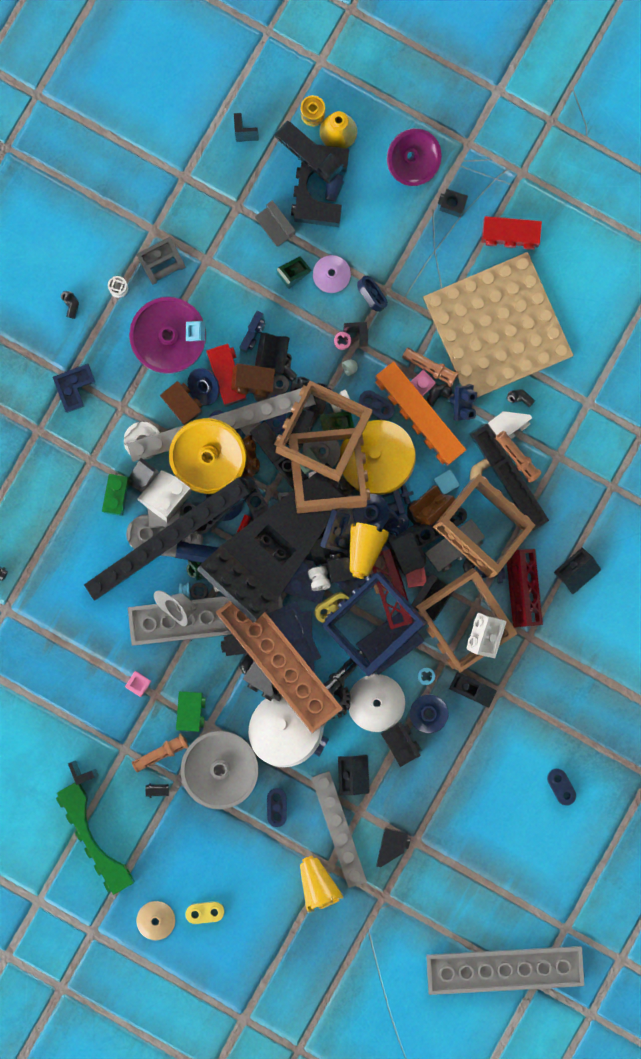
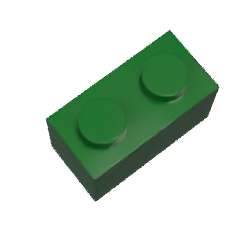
M114 474L108 475L102 507L103 513L123 516L130 481L128 477Z
M179 691L176 730L200 732V728H204L205 716H201L202 708L205 709L206 697H203V693Z

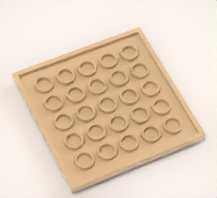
M528 252L423 296V300L455 372H459L457 377L461 386H466L467 384L474 385L473 390L477 392V398L574 356Z

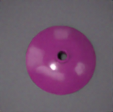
M419 128L408 129L398 134L391 142L387 152V165L391 175L398 182L408 186H418L428 182L437 173L441 164L442 153L439 142L430 132ZM409 152L412 153L410 158L407 157Z

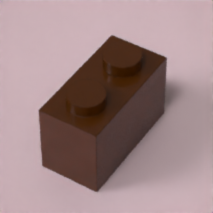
M237 363L233 367L231 390H235L238 394H248L249 392L255 393L257 397H266L273 392L275 369Z
M177 381L164 391L160 397L181 423L185 425L203 413L200 409L202 404L196 397L194 399L190 397L188 393L191 391L185 383L180 384Z

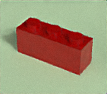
M485 216L481 243H486V246L504 244L506 248L524 246V249L534 250L535 247L540 245L542 221Z
M227 343L206 350L213 373L218 380L220 394L225 407L247 400L245 396L247 394H238L235 390H231L233 367L235 366L233 359L237 358L234 348H229Z

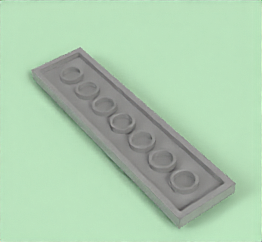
M281 595L266 613L283 607ZM225 596L191 600L196 606V610L188 617L186 626L176 622L174 618L165 613L157 604L128 607L132 646L231 635L230 630L216 614V611L230 600Z
M582 946L426 955L429 995L584 986Z

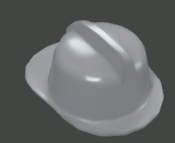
M159 590L154 593L157 605L180 625L186 626L188 617L196 610V606L182 593L172 596Z

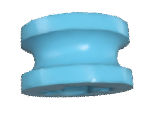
M186 583V585L179 584V593L184 594L190 599L189 583Z
M431 668L421 669L418 672V681L422 685L433 683L435 680L434 671ZM422 672H430L431 680L423 681L421 678L423 677V675H421Z

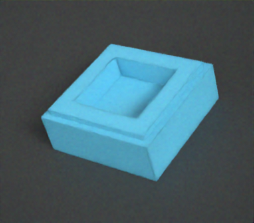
M205 321L186 322V341H205Z
M450 469L433 479L441 493L445 495L460 486Z

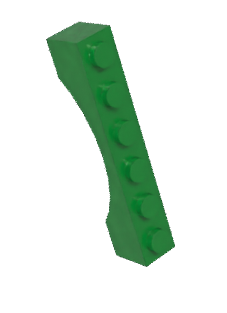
M73 783L57 792L58 797H56V800L61 808L64 807L66 809L68 822L76 827L77 831H75L78 840L80 842L83 841L86 845L84 850L87 856L93 858L96 863L94 868L99 876L102 874L105 880L103 884L107 892H112L114 895L134 884L135 880L127 866L108 856L94 840L87 820L88 796L82 785Z

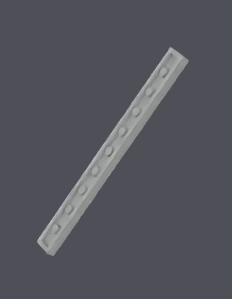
M302 388L209 418L225 422L236 430L291 412L295 401L299 403L301 399L299 393ZM312 394L310 395L305 407L315 405V400ZM183 426L127 443L132 462L138 461L140 458L145 459L169 451L174 436Z

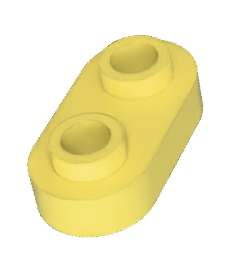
M337 592L318 604L314 610L317 620L324 623V619L330 612L335 613L339 609L338 599H349L347 594ZM326 609L327 612L325 614H321V610Z
M219 902L192 904L186 910V919L192 924L217 922L224 916V907ZM212 909H217L218 914L216 916L211 914ZM193 911H197L199 913V916L197 918H194L192 916Z

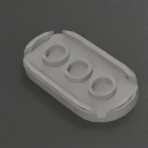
M141 515L128 525L126 532L127 540L130 546L136 549L164 528H149L148 515ZM194 532L182 540V542L202 545L203 535ZM177 544L161 556L175 557Z

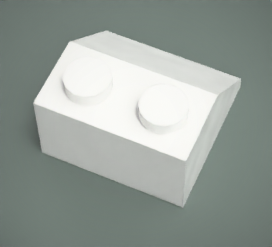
M161 470L137 500L165 522H168L191 495V488L176 476Z

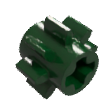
M188 560L189 564L186 567L188 575L192 578L196 577L197 581L205 578L197 571L202 562Z

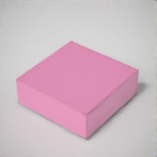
M135 671L125 687L139 697H142L152 681Z

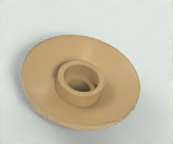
M152 901L145 904L138 912L137 927L144 937L151 940H161L173 931L175 915L171 907L166 903ZM157 918L159 924L154 925L152 919Z

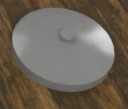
M226 731L209 732L198 737L187 748L181 762V778L186 791L196 802L212 809H227L240 804L254 789L258 778V761L251 746L240 736Z

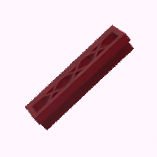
M392 550L381 551L379 556L384 555L386 564L383 570L374 564L372 571L376 574L377 570H379L382 574L389 575L392 585L409 602ZM379 581L377 587L390 629L414 623L413 617L398 601L394 606L387 603L386 597L389 591L387 590L384 594L383 588H386ZM395 610L402 613L404 622L393 623L392 615Z
M535 549L516 550L507 561L513 627L543 625ZM525 553H529V563L526 562ZM528 574L531 575V582L528 581ZM530 593L533 594V601H532V602H531L530 597H529V594H530ZM532 612L535 613L536 622H532Z

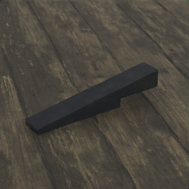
M485 423L469 433L483 456L489 461L491 468L519 511L528 516L535 524L532 531L548 522L549 519L510 457L507 456L501 444L495 439L496 436L489 425Z

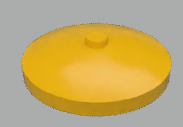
M202 418L185 424L176 433L169 449V462L174 475L190 487L191 490L204 494H214L236 478L241 477L246 464V448L240 435L230 425L220 420Z
M385 420L368 421L362 433L364 445L361 446V452H365L366 464H363V470H367L368 482H365L366 489L369 488L372 494L384 495L399 489L410 478L416 462L415 448L410 436L399 425ZM344 439L340 448L339 461L350 439ZM354 450L343 472V476L359 491Z

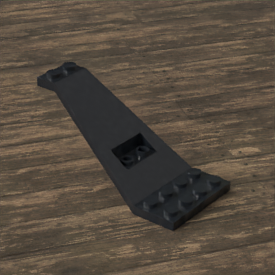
M328 463L325 464L326 466H328V467L334 469V468L331 467ZM318 472L302 483L304 501L348 497L355 489L342 476L339 482ZM293 490L222 544L197 568V571L255 623L279 598L326 528L332 510L297 513L295 492Z

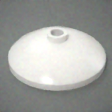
M381 674L365 676L358 680L350 690V716L358 726L367 731H386L395 726L404 713V693L398 683L388 676ZM374 700L380 701L379 707L373 705Z

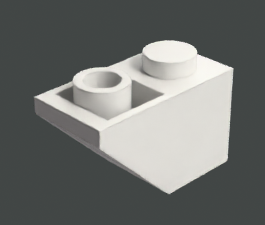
M503 411L491 420L488 425L495 436L505 431L513 439L515 437L514 432L518 429L523 431L531 425L529 421L532 417L527 414Z

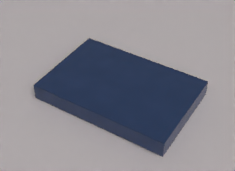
M400 612L392 617L394 624L404 622L403 615ZM386 621L356 643V645L371 664L412 623L390 629L389 622ZM419 632L376 673L378 675L422 644L425 640Z

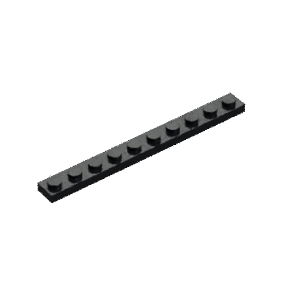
M240 477L236 478L85 583L84 586L94 601L249 495V490Z

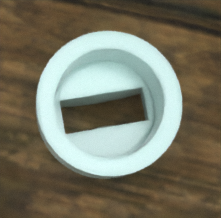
M350 359L342 362L343 370L347 376L354 374L358 370L356 361Z

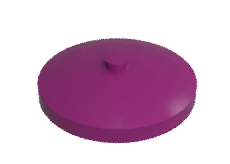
M161 297L146 303L135 314L130 326L129 338L135 356L145 367L158 373L173 374L188 369L200 358L205 348L206 328L205 341L189 342L186 341V322L203 321L201 315L191 304L175 297Z

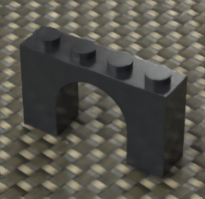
M317 145L328 155L331 153L337 157L343 164L342 171L347 172L349 149ZM301 161V167H297L296 178L299 179V184L294 187L293 197H297L296 205L292 204L291 216H294V222L339 227L342 205L319 202L311 197L307 190V182L315 172Z

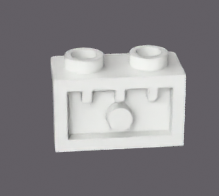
M477 613L468 640L467 650L477 655L495 658L507 621Z

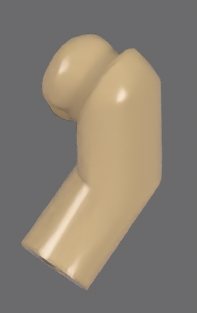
M486 458L471 468L470 480L478 474L482 476V471L491 466Z

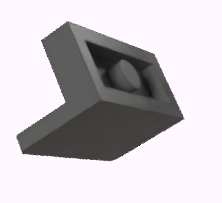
M272 200L266 204V209L255 216V219L276 247H278L295 235V229Z

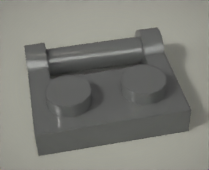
M170 237L136 254L152 285L158 283L157 280L178 269L183 270L186 268ZM175 258L176 263L155 274L152 273L151 269Z

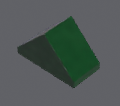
M299 256L278 267L277 275L290 289L312 270Z

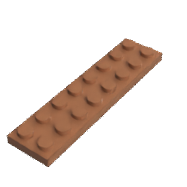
M231 601L216 611L218 617L312 734L343 710L266 612L253 623Z

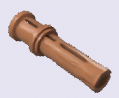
M407 347L402 356L403 359L433 374L435 379L439 378L448 383L449 387H452L459 374L458 371L454 372L446 368L443 363L437 364Z
M505 431L500 432L495 439L515 461L517 470L522 471L527 477V482L535 481L542 472L532 464V459L520 451Z
M180 733L178 737L171 741L166 740L163 746L132 761V765L138 773L163 758L175 756V753L184 748L187 749L189 744L183 733Z

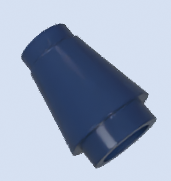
M337 175L330 184L326 182L325 200L336 202L344 184V176Z

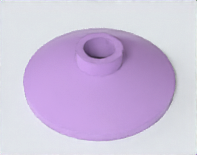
M325 256L314 266V282L324 292H340L350 281V267L339 256ZM330 270H334L335 275L330 276L328 272Z

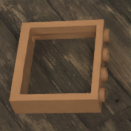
M309 381L308 385L303 386L299 393V396H301L299 403L295 401L291 409L293 413L291 419L287 418L283 425V429H285L283 435L279 434L274 444L277 446L275 453L339 482L373 410ZM311 394L360 417L335 470L285 446Z
M355 428L291 434L289 446L290 449L299 453L298 444L350 439ZM363 434L355 447L360 496L304 501L301 467L299 463L291 460L297 513L367 506V500H370L369 488L366 489L365 482H368L367 470H363V464H366L365 452H361V446L364 445Z
M478 474L469 481L433 527L486 576L492 578L501 571L535 527V524L528 516L519 511L514 503L507 500L500 490L495 489L487 478ZM475 488L522 530L497 563L450 521V518Z
M474 568L416 606L419 611L418 613L428 623L427 632L432 639L436 637L439 642L437 647L442 654L446 653L449 657L447 660L448 664L452 669L456 668L459 672H462L484 656L470 652L458 660L426 612V609L469 580L473 581L495 617L507 621L500 645L517 635L516 630Z

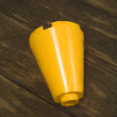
M334 112L321 123L320 138L326 146L347 149L355 142L357 137L356 123L344 112Z
M352 523L350 531V572L353 573V577L364 579V576H369L388 539L389 532L384 529L382 532H379L376 526L356 523L355 526Z
M309 856L302 859L303 863L300 864L308 913L314 912L316 907L323 909L344 898L318 858Z

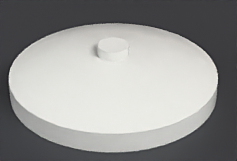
M282 695L280 702L275 699L269 701L265 698L257 706L251 717L248 731L249 741L257 756L266 763L276 767H292L304 762L315 752L321 742L324 725L312 734Z

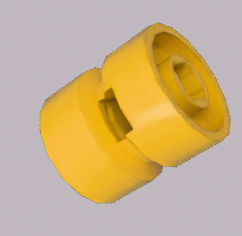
M312 95L304 98L300 107L301 119L308 126H318L325 118V104L318 96Z

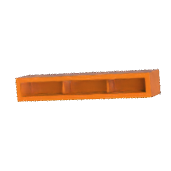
M394 361L376 375V385L381 391L385 389L389 394L387 396L389 401L393 405L397 404L401 409L399 413L405 420L409 419L413 423L412 429L417 435L422 434L425 438L423 442L430 450L433 448L436 451V458L442 465L444 463L447 466L450 465L466 451L465 447Z

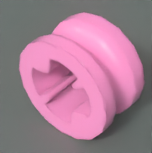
M337 333L334 338L336 348L340 350L349 348L351 337L348 333ZM339 337H346L348 339L345 346L344 344H338Z

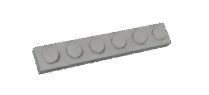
M330 771L311 777L348 888L367 882Z

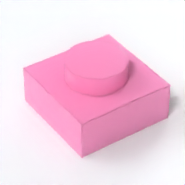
M424 369L411 381L422 396L436 385V382Z

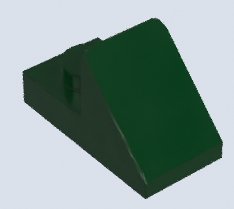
M350 412L320 415L323 431L354 428Z

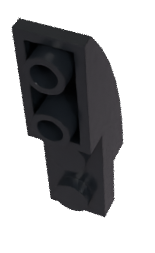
M263 421L251 430L250 434L294 490L291 460L275 453L277 446L274 444L277 436L266 421ZM301 469L303 483L308 479V477L306 476V474H304V472Z

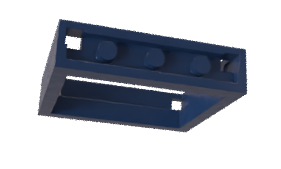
M373 572L365 579L367 582L362 587L360 585L351 592L353 596L348 600L345 598L338 604L339 609L335 613L330 612L322 624L325 630L368 677L374 675L428 624L381 572L376 574ZM380 581L413 617L415 622L369 664L334 624Z

